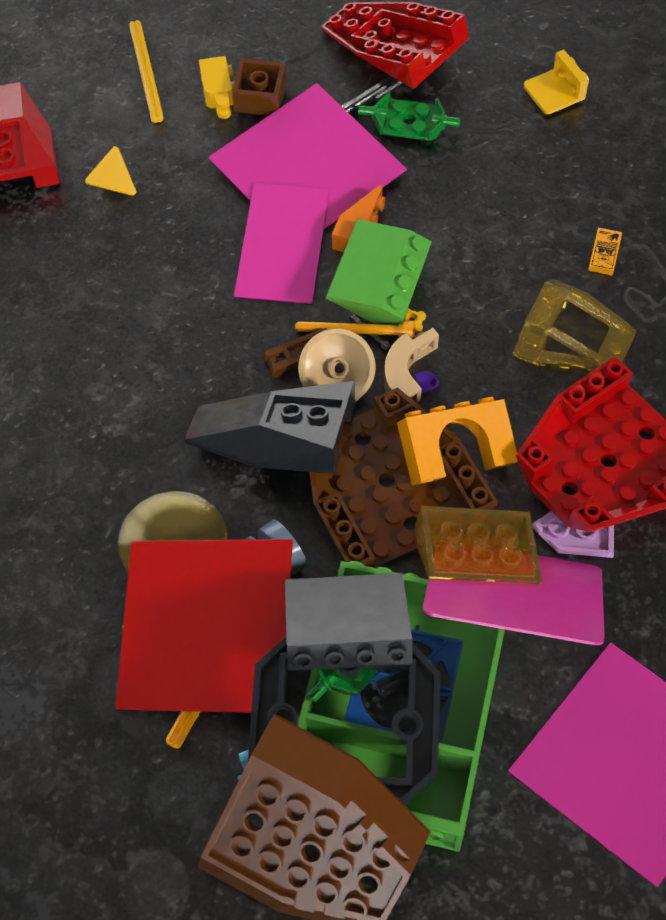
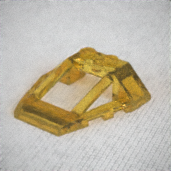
M550 279L544 283L524 322L513 356L540 366H546V363L558 364L560 365L559 368L569 369L570 366L586 367L587 371H593L614 356L623 363L635 338L636 331L628 322L590 294L571 285ZM568 302L610 327L598 353L553 327L562 307L565 308ZM548 335L584 357L544 350Z

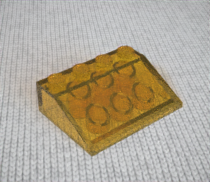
M421 506L415 524L417 549L428 579L541 584L542 578L530 512Z

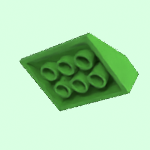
M357 219L326 299L374 324L398 325L404 320L432 241L408 229Z

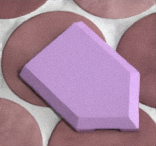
M552 511L531 524V527L557 553L614 557V525L597 531L587 532L566 527Z

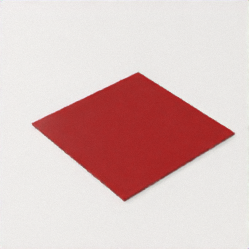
M293 539L131 541L115 710L251 713L255 663L287 636L285 580L291 579Z

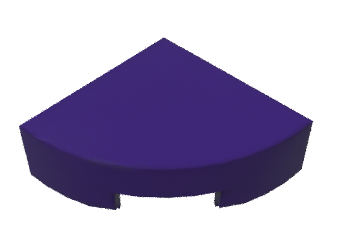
M425 371L414 374V380L422 388L421 394L440 385L437 377L432 372Z

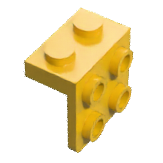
M561 50L556 53L554 69L525 81L524 89L544 114H551L584 100L589 79L587 74L582 72L576 65L575 60L565 50Z

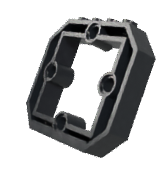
M287 636L255 663L248 761L274 714L278 716L280 714H288L292 718L291 723L299 727V718L296 710L290 704L285 703L288 670ZM413 643V664L362 666L350 669L334 668L336 675L344 680H354L359 677L363 669L409 671L408 708L398 711L392 721V734L398 742L406 744L405 778L377 777L405 806L417 797L438 775L441 673ZM407 719L413 721L416 725V730L411 734L401 732L398 726L401 721Z

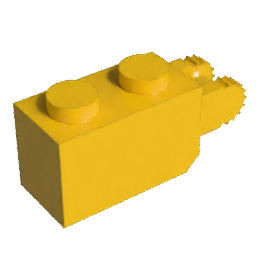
M226 56L199 60L206 106L211 109L216 108L218 117L228 119L231 115L230 106H233L232 91L235 81H230V79H234L232 65H227Z

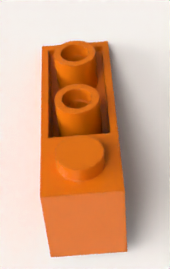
M382 186L376 187L339 216L332 233V249L344 252L357 219L377 223V213L383 210L385 204V197L382 196Z

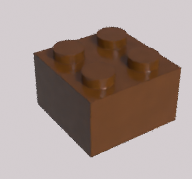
M240 58L232 91L234 112L271 115L281 108L287 84L286 63Z

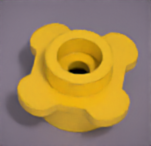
M408 308L404 320L414 319L415 333L421 332L423 330L422 322L426 319V314L423 311L416 312Z

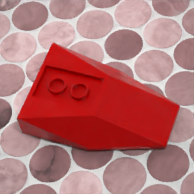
M349 2L321 26L324 32L354 54L413 89L469 39L465 14L417 2Z
M20 82L1 85L0 181L33 176L36 188L60 184L51 128Z

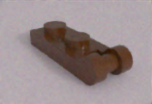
M328 329L318 330L266 350L262 354V358L265 364L269 365V372L272 378H279L285 372L297 368L302 350L308 341L318 333ZM284 357L285 360L278 362V358Z

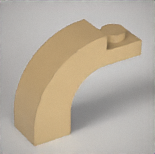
M434 328L426 332H420L413 340L405 333L391 346L385 360V392L398 387L416 403L421 401L422 388L410 375L409 368L414 362L438 348L439 334Z

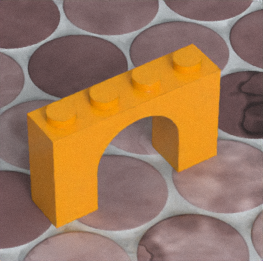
M487 397L478 400L479 404L470 405V401L455 404L454 409L446 410L445 406H439L430 409V413L421 414V410L406 413L405 418L397 422L412 486L437 481L446 477L439 439L444 427L450 423L463 425L474 434L479 445L484 470L517 463V449L505 400L494 401V397Z

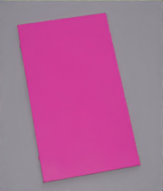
M254 183L234 297L306 304L313 303L329 189Z

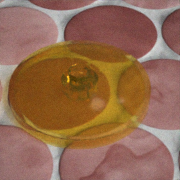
M170 491L147 498L128 514L120 529L118 549L127 573L129 572L131 541L228 540L227 528L222 515L209 501L188 492Z

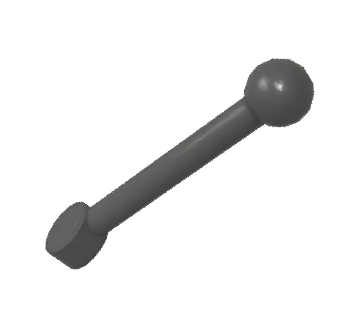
M355 314L349 318L351 323L363 324ZM369 334L381 344L382 349L387 350L390 348L391 344L388 340H383L377 334Z

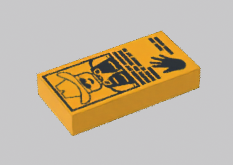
M598 228L588 271L613 276L622 232Z

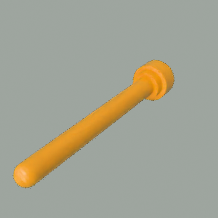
M404 320L403 323L398 325L297 322L295 324V329L299 332H316L324 328H339L356 334L398 335V338L407 333L412 340L415 337L414 320Z

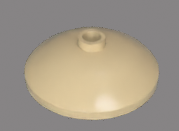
M328 329L311 338L303 348L298 366L299 377L303 387L354 381L355 398L358 401L367 393L373 383L376 371L375 357L368 343L358 334L346 329ZM339 364L344 365L342 373L336 371V367Z

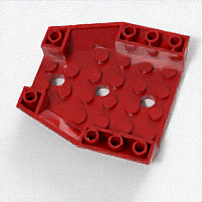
M616 356L558 394L516 454L530 490L566 527L587 532L597 531L666 509V420L629 386L633 372ZM647 432L652 436V439H643L639 433ZM609 459L615 466L606 467L602 464L601 460ZM571 487L575 490L576 494L567 495L562 491V488Z

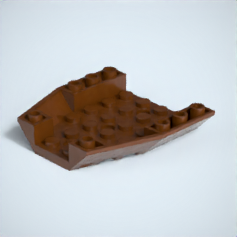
M398 387L374 397V409L353 417L351 422L344 423L339 439L341 457L335 474L309 472L314 506L344 561H357L364 564V566L372 568L387 567L437 544L440 540L449 539L471 529L498 505L497 499L462 442L446 427L442 430L439 439L446 477L437 481L412 486L397 422L403 420L405 414L418 410H421V414H427L428 412ZM359 437H366L370 442L367 445H359L356 443V440ZM384 478H389L393 480L394 484L390 487H383L379 482ZM407 521H415L419 527L415 530H408L404 527V524Z
M274 714L254 749L200 857L198 868L280 913L312 920H387L413 872L431 831L358 758ZM248 814H258L262 818L263 824H252L248 819ZM308 844L315 845L319 849L320 855L311 856L307 854L304 846ZM363 876H371L377 881L378 885L367 887L362 883L361 878Z

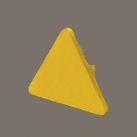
M116 146L109 151L85 179V183L88 185L132 196L136 194L134 184L119 148Z

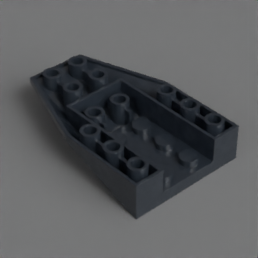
M354 381L271 391L198 406L184 441L191 446L253 467L335 474L341 457L339 439L345 422L352 421L356 407Z

